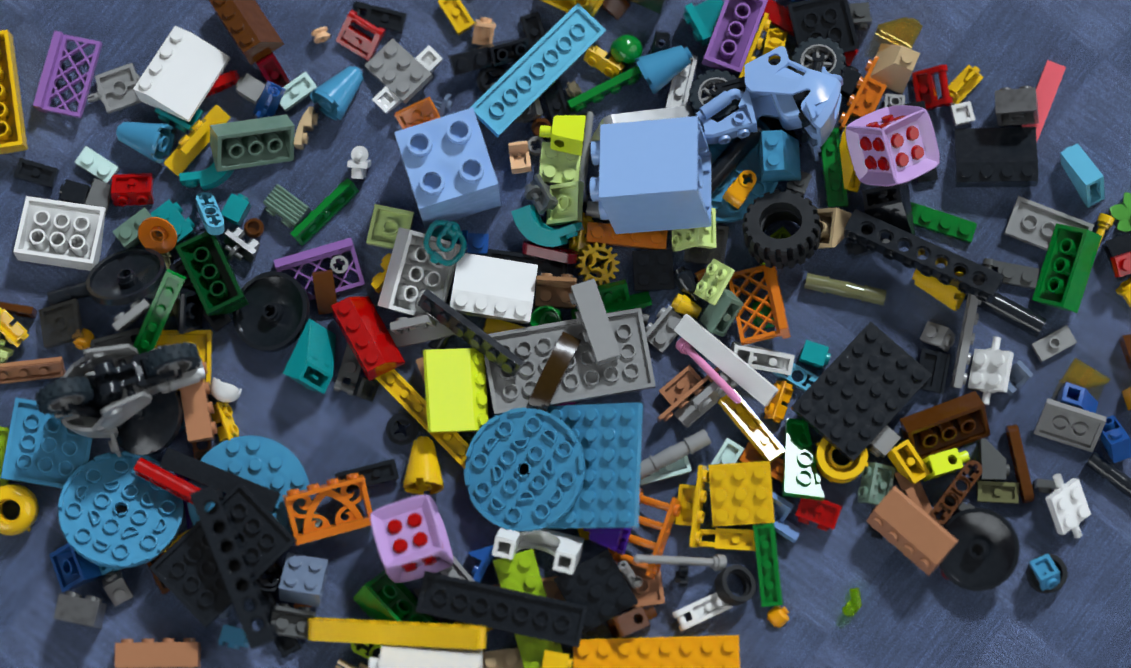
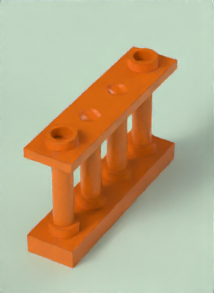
M640 488L639 505L642 503L667 511L663 523L639 515V524L660 531L657 542L630 534L628 542L654 550L652 555L662 556L674 520L681 512V502L675 497H672L669 504L644 496L643 489ZM608 549L616 564L621 561H627L628 564L646 569L645 575L651 579H654L655 575H658L661 564L636 563L633 560V556L622 555Z

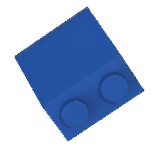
M69 543L49 554L62 593L90 583L102 576L99 566L80 556Z

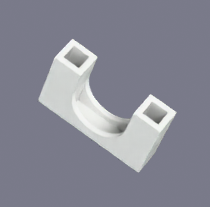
M501 527L495 537L492 555L512 560L519 550H541L555 557L553 570L573 575L582 556L585 538L549 529L521 532Z

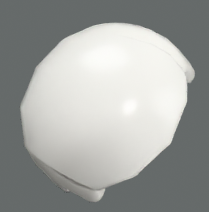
M213 377L210 387L212 396L223 403L238 400L242 391L241 388L239 390L234 385L221 382L220 379Z

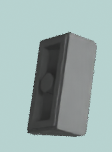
M94 178L85 205L105 207L107 212L112 199L111 185Z

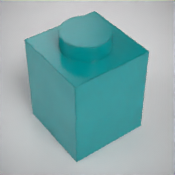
M231 193L221 211L223 219L241 227L252 207L250 202H248L249 198L240 193L238 195Z
M806 339L798 362L822 369L823 365H828L830 360L829 347Z

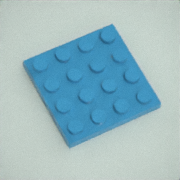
M15 397L0 479L63 489L72 473L82 464L88 463L92 438L82 436L66 428L61 422L65 417L56 418L54 415L40 413L36 401Z

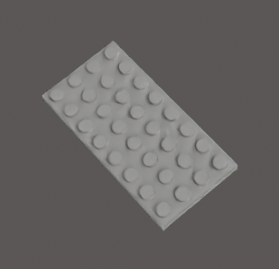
M641 308L607 313L621 357L597 366L595 361H591L588 352L591 347L589 342L585 343L582 335L584 327L582 323H578L577 319L488 334L524 361L519 373L513 377L484 355L494 416L516 408L536 409L527 403L563 331L582 341L555 392L550 406L655 388L656 385Z

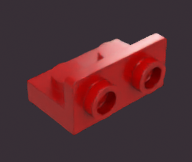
M152 173L112 175L111 196L114 206L154 204Z
M801 498L794 516L798 517L797 521L809 525L812 522L818 524V529L828 532L829 529L834 530L842 506L824 499L821 501Z

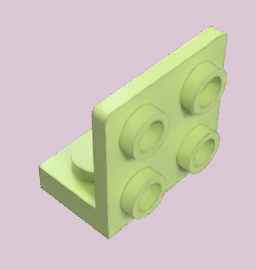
M711 208V227L671 230L672 251L678 252L693 247L717 248L716 208Z
M713 258L693 294L715 306L735 270Z

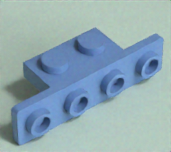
M773 492L775 531L785 539L795 543L802 530L786 520L794 505Z

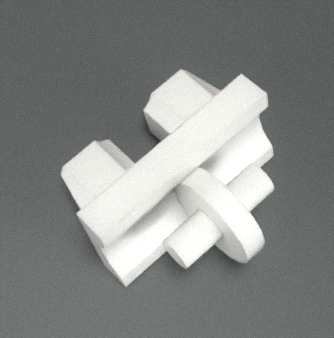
M363 146L355 147L351 152L352 159L347 162V167L352 168L351 178L364 179L366 177V169L371 166V160H367L369 156L368 150Z

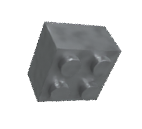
M1021 86L1020 89L1004 87L995 91V110L999 127L1039 124L1038 99L1035 87Z
M66 591L65 595L59 594L53 618L102 629L107 604L101 603L102 599L86 595V598L83 599L82 595Z

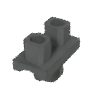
M535 174L532 182L524 187V196L527 200L532 201L539 214H544L547 209L553 210L558 204L556 197L552 196L549 192L550 186L547 182L543 181L540 175Z
M239 227L232 231L227 230L224 233L225 238L223 240V244L226 245L224 250L229 253L227 259L232 261L234 258H237L241 261L244 258L252 264L260 247V242L254 238H251L248 243L244 242L242 239L245 237V232Z

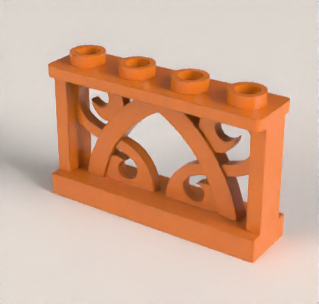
M356 472L346 475V479H329L326 481L327 484L319 486V483L307 485L305 490L299 491V488L286 491L287 494L282 497L292 536L297 540L295 545L371 526L370 513L373 511L365 477ZM350 485H356L360 493L351 502L349 499L353 497L354 490L352 493H347L346 489ZM341 487L340 493L332 490ZM316 494L313 500H311L309 495ZM326 496L344 504L335 515V524L331 525L324 516L314 514L317 506ZM297 499L305 500V505L299 507L302 510H307L306 514H299L294 511L293 504ZM362 499L366 511L365 516H362L355 506ZM346 509H349L350 511L345 513L348 514V519L342 520L341 514ZM295 517L304 518L303 532L298 533ZM312 518L321 519L322 525L316 527L315 523L317 521H312Z

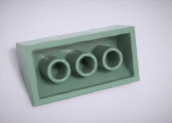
M287 114L210 125V146L216 171L294 161L295 125Z

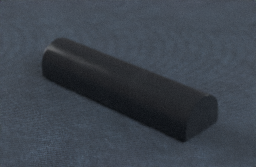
M757 126L758 132H751L746 138L736 137L714 161L711 169L712 195L759 143L761 131H763L759 126Z
M997 293L993 303L987 301L977 305L1034 337L1039 335L1047 320Z

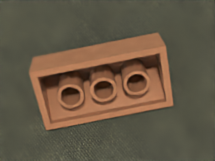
M895 486L866 520L873 529L877 530L888 542L892 543L928 576L944 561L958 542L955 537Z

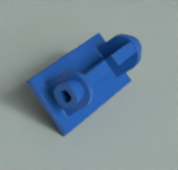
M267 81L253 111L256 118L274 116L286 89Z

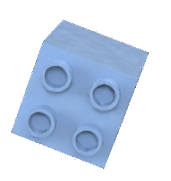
M473 107L394 132L425 230L435 220L455 221L501 206L498 182Z
M698 116L600 125V140L591 142L593 165H599V177L590 178V194L593 202L598 201L601 220H609L615 234L711 227L712 155Z

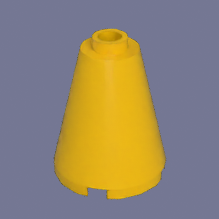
M915 270L912 280H915L914 284L954 311L960 308L966 296L965 293L960 292L952 285L942 284L932 276H924L919 270ZM962 272L955 273L956 276H964Z
M420 436L413 441L403 488L404 491L411 494L424 495V491L436 494L443 490L444 483L434 442L427 436Z

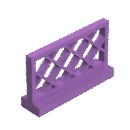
M54 31L33 106L45 113L48 111L82 118L103 43ZM68 41L76 42L78 46L71 52H68L66 49ZM89 45L95 46L94 53L87 56L83 49ZM81 51L84 59L75 64L71 57ZM69 58L73 66L63 72L61 68L62 62ZM87 62L90 66L89 71L81 75L78 67ZM76 70L79 78L70 83L66 75ZM64 77L67 85L58 90L56 82ZM82 81L84 89L76 94L73 86ZM71 89L74 96L64 101L61 94ZM58 96L62 104L55 108L50 107L51 100ZM77 100L79 103L77 112L70 111L67 105Z
M352 238L273 260L277 272L291 269L297 272L294 277L295 279L299 274L308 278L309 281L304 288L307 290L309 284L313 281V276L308 277L300 272L304 264L310 263L316 267L314 272H317L318 268L325 271L324 268L320 267L324 258L329 257L333 259L331 256L338 254L342 256L343 253L351 251L353 260L343 278L333 274L334 277L341 280L335 291L337 293L365 284ZM337 259L336 264H334V268L336 267L337 263H340L341 265L345 264L339 261V259ZM320 260L317 265L313 263L314 261ZM353 263H355L356 270L352 268ZM300 266L298 271L294 267ZM350 269L358 273L359 282L351 284L345 280ZM343 282L348 284L346 286L341 287ZM307 292L309 301L316 299L315 295Z

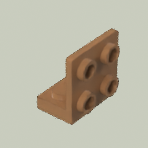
M541 273L540 276H536L535 307L551 305L555 308L576 309V304H571L568 293H571V286L577 284V278H573L571 274H561V277H555L551 273Z

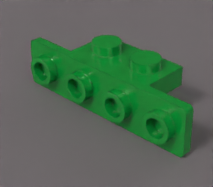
M626 279L597 286L606 313L636 308L642 309L652 305L648 291L629 296ZM577 308L570 310L572 319H577L575 312L578 311Z

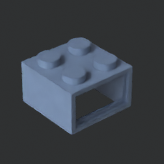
M287 553L279 585V601L320 607L328 575V560Z

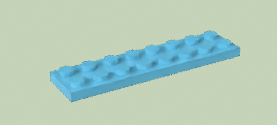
M577 3L470 108L473 107L476 117L498 138L606 32V29Z

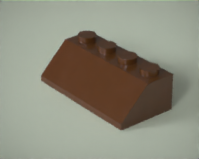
M209 0L214 11L250 65L285 45L255 0Z
M976 391L900 419L905 440L908 439L922 460L930 455L958 448L991 435L985 405Z

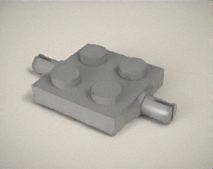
M133 63L96 75L98 92L88 95L89 104L101 99L107 113L110 114L141 103L133 90L141 78L136 73Z

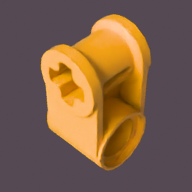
M751 170L742 171L722 198L739 209L757 181L756 174ZM750 177V182L744 184V178Z

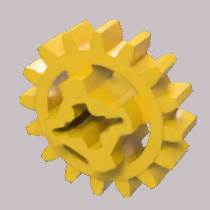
M598 242L593 243V248L589 244L585 246L586 250H580L582 256L577 258L580 264L576 265L575 268L581 269L578 276L584 275L583 282L595 279L597 286H599L603 282L604 284L610 283L609 279L613 280L616 278L613 273L619 272L615 265L619 264L620 261H615L614 258L618 254L611 253L612 247L605 249V243L599 247ZM604 261L599 267L591 268L595 263ZM608 263H610L609 271L607 270ZM590 272L596 274L597 277L592 276Z

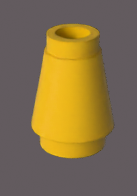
M678 293L671 304L675 312L688 314L696 319L702 310L699 305L684 293L682 295Z

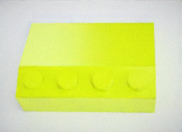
M474 348L423 350L428 432L478 431L489 420L484 355Z

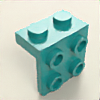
M706 0L696 6H693L691 2L684 7L683 17L686 23L691 25L693 36L696 41L701 43L702 47L710 42L724 4L722 0Z

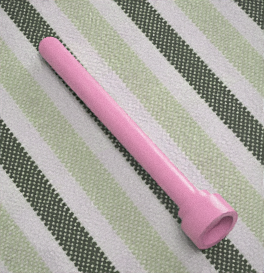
M681 337L676 342V349L681 354L689 355L736 404L741 403L742 398L694 350V347Z

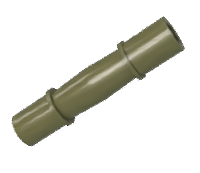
M807 273L804 289L822 292L823 294L827 292L878 305H884L887 292L885 289L867 286V284L862 286L848 281L829 279V276L825 277Z

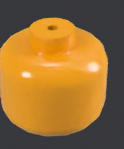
M80 328L76 330L72 341L77 349H89L91 347V340L95 339V336L90 330Z
M774 606L767 612V618L774 627L780 628L789 621V616L787 615L789 611L784 606Z

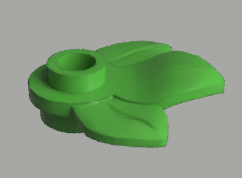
M1125 192L1123 204L1114 205L1109 208L1112 217L1119 221L1117 229L1122 232L1131 231V193Z

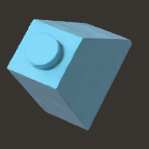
M1079 144L1069 146L1060 152L1061 165L1086 207L1089 208L1104 200V176Z

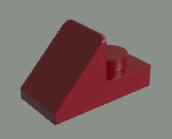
M273 52L255 62L266 82L270 81L282 88L290 83Z

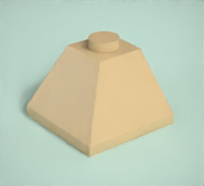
M881 44L876 54L879 59L870 78L887 85V89L903 95L920 53L902 45Z
M839 208L817 209L821 228V240L819 241L818 249L835 248L845 238L844 228L852 213Z

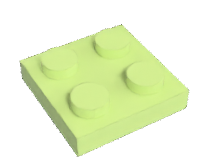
M542 142L538 175L541 176L543 181L550 184L579 181L581 156L552 150L550 148L551 142Z
M573 181L549 185V192L552 196L556 197L558 204L553 210L547 209L546 225L556 226L582 222L584 182Z
M375 204L366 243L393 249L399 227L411 230L414 212Z

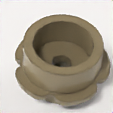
M575 80L571 83L567 82L568 87L565 89L570 98L582 94Z

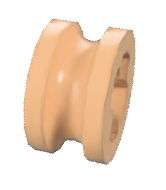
M320 27L311 32V36L315 37V44L325 42L331 38V35L327 33V27Z

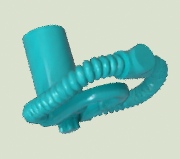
M439 219L430 224L423 240V247H425V251L430 255L432 263L436 264L439 262L441 265L449 267L456 264L464 256L467 245L466 239L462 235L463 232L460 231V226L457 222ZM431 235L437 237V247L443 252H450L459 239L461 242L460 251L451 260L443 259L440 254L430 248L429 240ZM441 239L447 241L451 239L450 246L448 248L443 247Z

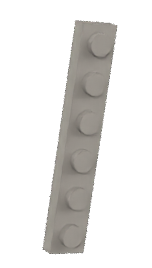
M980 280L974 281L976 285L983 284ZM970 293L967 296L950 387L961 389L962 385H965L967 381L965 368L966 365L970 364L971 360L969 347L973 345L975 333L972 332L973 326L977 325L979 313H976L977 305H981L982 302Z

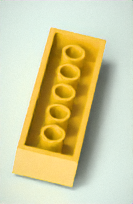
M8 29L0 31V154L28 150L13 36Z

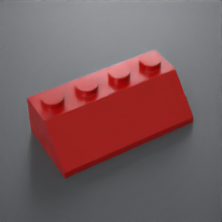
M369 296L348 297L331 305L333 317L369 381L405 364L401 353Z

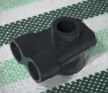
M655 31L652 51H649V54L670 48V32ZM663 39L665 45H659L658 41Z

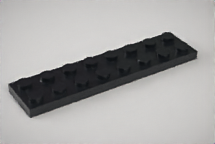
M428 571L424 572L416 608L418 613L486 626L487 628L579 647L587 606Z

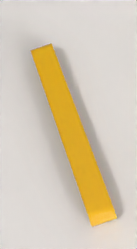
M312 617L308 618V640L478 650L486 648V626Z

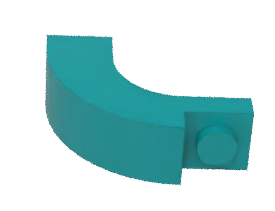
M213 162L211 166L201 171L179 173L181 184L183 186L186 185L187 188L197 187L200 184L202 190L207 191L223 184L235 169L217 172Z
M534 204L511 211L519 231L528 240L537 245L555 247L568 244L569 238L578 236V231L584 230L582 222L559 229L549 227L541 219Z

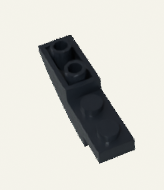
M522 37L466 49L464 52L449 55L448 57L452 74L456 76L489 66L495 67L517 61L530 50L528 38Z

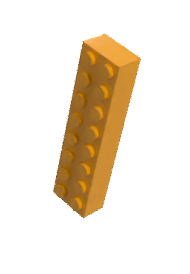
M739 635L580 639L579 647L573 646V668H740Z

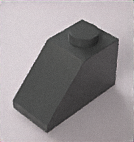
M981 438L978 441V462L982 466V474L979 477V481H1005L1006 476L1009 477L1010 466L1006 464V458L986 438Z

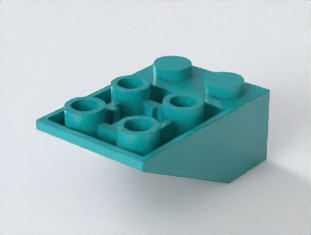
M308 319L283 374L308 389L325 394L333 377L336 335L313 320Z

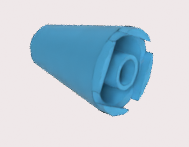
M680 45L644 55L635 60L651 91L655 94L691 63L690 58L693 56L688 47L683 48Z
M348 66L315 88L310 93L312 102L314 104L318 102L321 106L319 110L333 120L338 118L341 120L363 81L362 71L356 66Z
M123 122L116 130L119 141L159 164L165 161L163 159L165 155H170L175 135L171 133L173 127L169 124Z

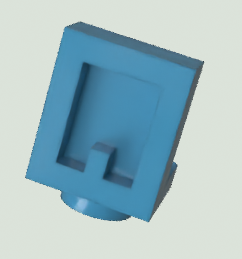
M1049 554L1029 561L1031 569L1039 580L1042 591L1052 589L1060 583V572Z

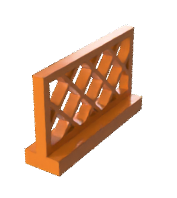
M762 265L734 272L729 280L730 291L737 297L741 293L749 296L742 309L739 310L740 312L737 313L738 316H736L741 344L747 345L782 336L783 339L790 338L791 335L776 267L769 268ZM764 272V277L760 282L752 279L755 274ZM740 277L745 279L741 287L733 283V279ZM749 282L757 286L752 293L744 290ZM761 288L768 291L764 299L756 296ZM753 299L760 302L756 310L748 307ZM764 305L772 309L767 317L759 313ZM745 310L752 313L748 321L740 318ZM756 316L764 320L759 328L751 324ZM769 322L775 325L776 331L767 333L763 329ZM748 327L756 331L753 336L744 337Z

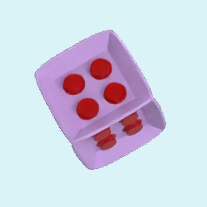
M895 105L878 109L858 118L846 127V141L853 168L859 181L864 184L875 186L903 184L933 170L939 165V149L933 125L928 112L922 107Z
M419 495L383 506L370 513L371 527L385 571L393 582L413 581L422 578L425 571L437 573L454 564L443 520L431 496Z

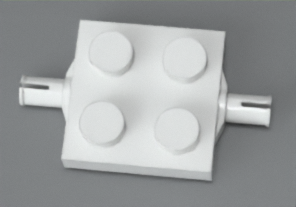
M993 336L991 348L974 349L967 388L983 392L982 401L984 405H989L991 394L996 392L1007 393L1014 353L999 350L1001 337Z
M1055 474L1053 479L1056 488L1052 494L1045 498L1058 534L1064 535L1072 529L1074 538H1080L1083 535L1079 524L1091 515L1080 481L1077 478H1072L1067 483H1064L1062 475Z

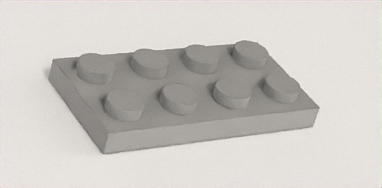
M1018 196L1004 235L1047 251L1056 223L1090 231L1093 230L1094 224Z

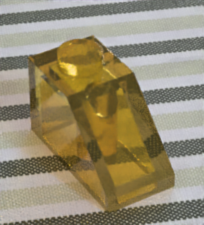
M903 17L879 24L875 34L896 45L912 49L923 25L914 18Z
M1077 358L1071 361L1060 379L1063 385L1065 382H1069L1086 389L1105 386L1110 381L1108 377Z

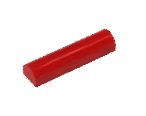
M142 457L133 468L135 474L192 505L194 504L190 494L201 490V488Z

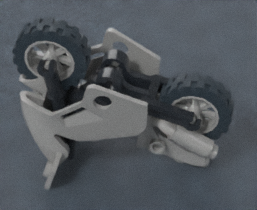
M185 342L182 344L157 346V348L139 355L137 349L129 344L90 348L83 350L85 356L73 363L64 376L60 377V380H54L53 383L47 384L46 387H41L35 393V399L40 413L54 415L56 418L65 417L61 422L69 430L89 438H111L108 441L111 452H116L119 458L122 455L117 442L118 430L122 429V423L150 404L152 400L151 395L158 394V392L169 393L173 390L198 383L201 379H205L206 373L197 346L193 343Z

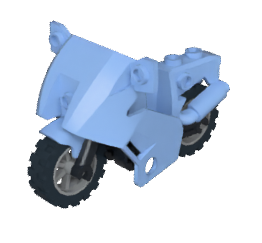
M819 36L813 39L812 37L806 42H801L799 48L796 47L794 55H792V61L788 58L786 48L780 46L745 64V77L737 78L735 75H730L728 71L724 70L722 72L720 69H715L712 72L708 70L705 74H700L697 80L692 82L689 98L691 108L700 121L707 144H727L736 137L746 138L751 132H758L756 121L761 116L779 119L785 130L802 128L800 140L802 143L808 142L815 161H818V153L821 152L820 147L830 136L840 111L842 98L840 91L843 85V73L846 70V59L843 49H840L839 44L836 41L832 42L830 38L823 39V37ZM777 55V56H779V57L781 58V60H780V59H771V60L769 61V58H770L771 56ZM831 57L834 63L825 61ZM805 60L812 62V64L804 66ZM825 67H832V68L830 69V71L827 72V70H826ZM703 93L710 95L709 97L702 98Z

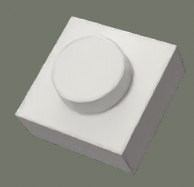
M970 101L950 106L955 126L975 121Z

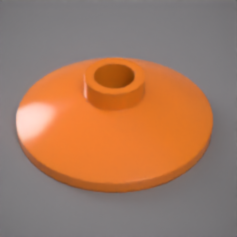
M147 218L138 228L139 240L146 249H153L160 254L170 252L177 243L175 228L163 218Z

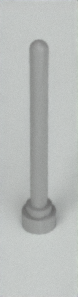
M591 111L586 113L579 172V181L584 182L583 205H587L589 195H587L585 190L594 117Z
M639 554L633 557L636 563L710 566L715 571H722L727 566L726 556L722 554H715L711 558Z

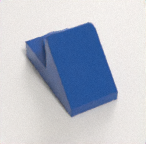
M462 230V235H464L467 244L465 253L474 255L488 254L489 234L469 233L468 230Z
M494 545L467 553L481 562L480 565L475 564L471 572L475 582H482L495 557L492 555Z

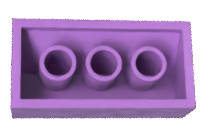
M725 0L701 64L714 69H720V71L741 73L768 0Z

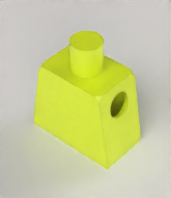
M554 116L552 126L540 125L539 137L551 138L550 148L552 150L582 156L586 116Z
M954 448L924 458L923 462L931 472V474L923 478L924 482L963 468V464L970 461L968 452L966 450L958 452V449Z

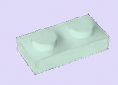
M306 71L283 87L286 91L279 104L286 112L317 88Z
M85 146L75 161L78 166L108 184L112 181V175H116L120 170L118 166Z

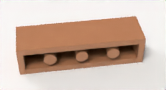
M202 360L205 373L208 374L207 364ZM201 379L198 383L180 388L187 438L191 444L214 440V434H217V425L215 421L212 422L211 414H214L213 402H209L208 394H211L210 383L206 382V379Z
M145 638L142 639V642L134 643V639H121V643H115V668H201V643L195 642L196 638H183V642H175V638H163L162 642H154V639Z

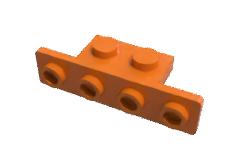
M875 56L873 60L869 59L864 69L867 71L865 78L860 77L856 88L859 90L856 96L851 95L847 103L850 108L847 113H842L838 121L841 124L840 130L843 131L851 114L861 118L875 111L887 85L870 78L879 57Z

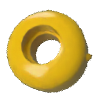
M824 438L816 443L818 446L815 453L816 466L820 474L828 479L829 482H851L862 473L865 467H868L867 448L853 463L850 461L847 465H838L832 459V452L836 448Z
M0 485V534L14 536L25 531L30 532L39 513V505L35 495L23 485ZM8 500L16 501L20 506V514L16 519H8L2 512V507Z

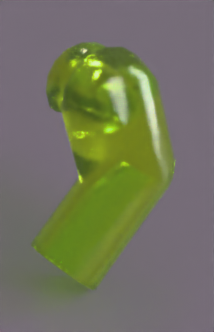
M859 587L849 589L851 600L842 608L843 614L848 617L854 616L862 607Z

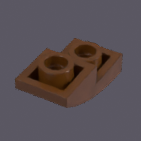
M333 271L312 272L319 315L332 313L331 305L337 303Z

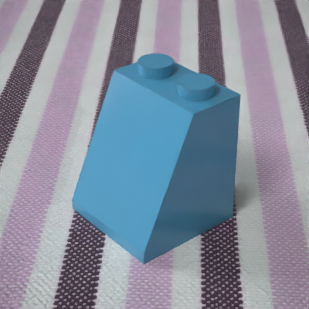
M783 130L761 131L758 143L761 182L801 180L799 140Z

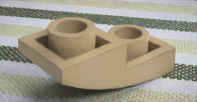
M308 107L298 124L294 138L295 149L304 150V144L308 143V132L305 131H313L314 125L318 123V113H315L313 107Z

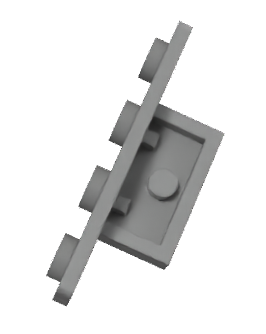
M418 313L413 318H397L395 322L390 323V329H387L397 348L455 335L453 331L427 313Z
M723 371L720 373V376L732 389L738 385ZM715 382L708 383L701 393L697 396L694 395L688 404L682 409L679 408L674 413L675 417L686 428L714 406L720 398L727 395Z

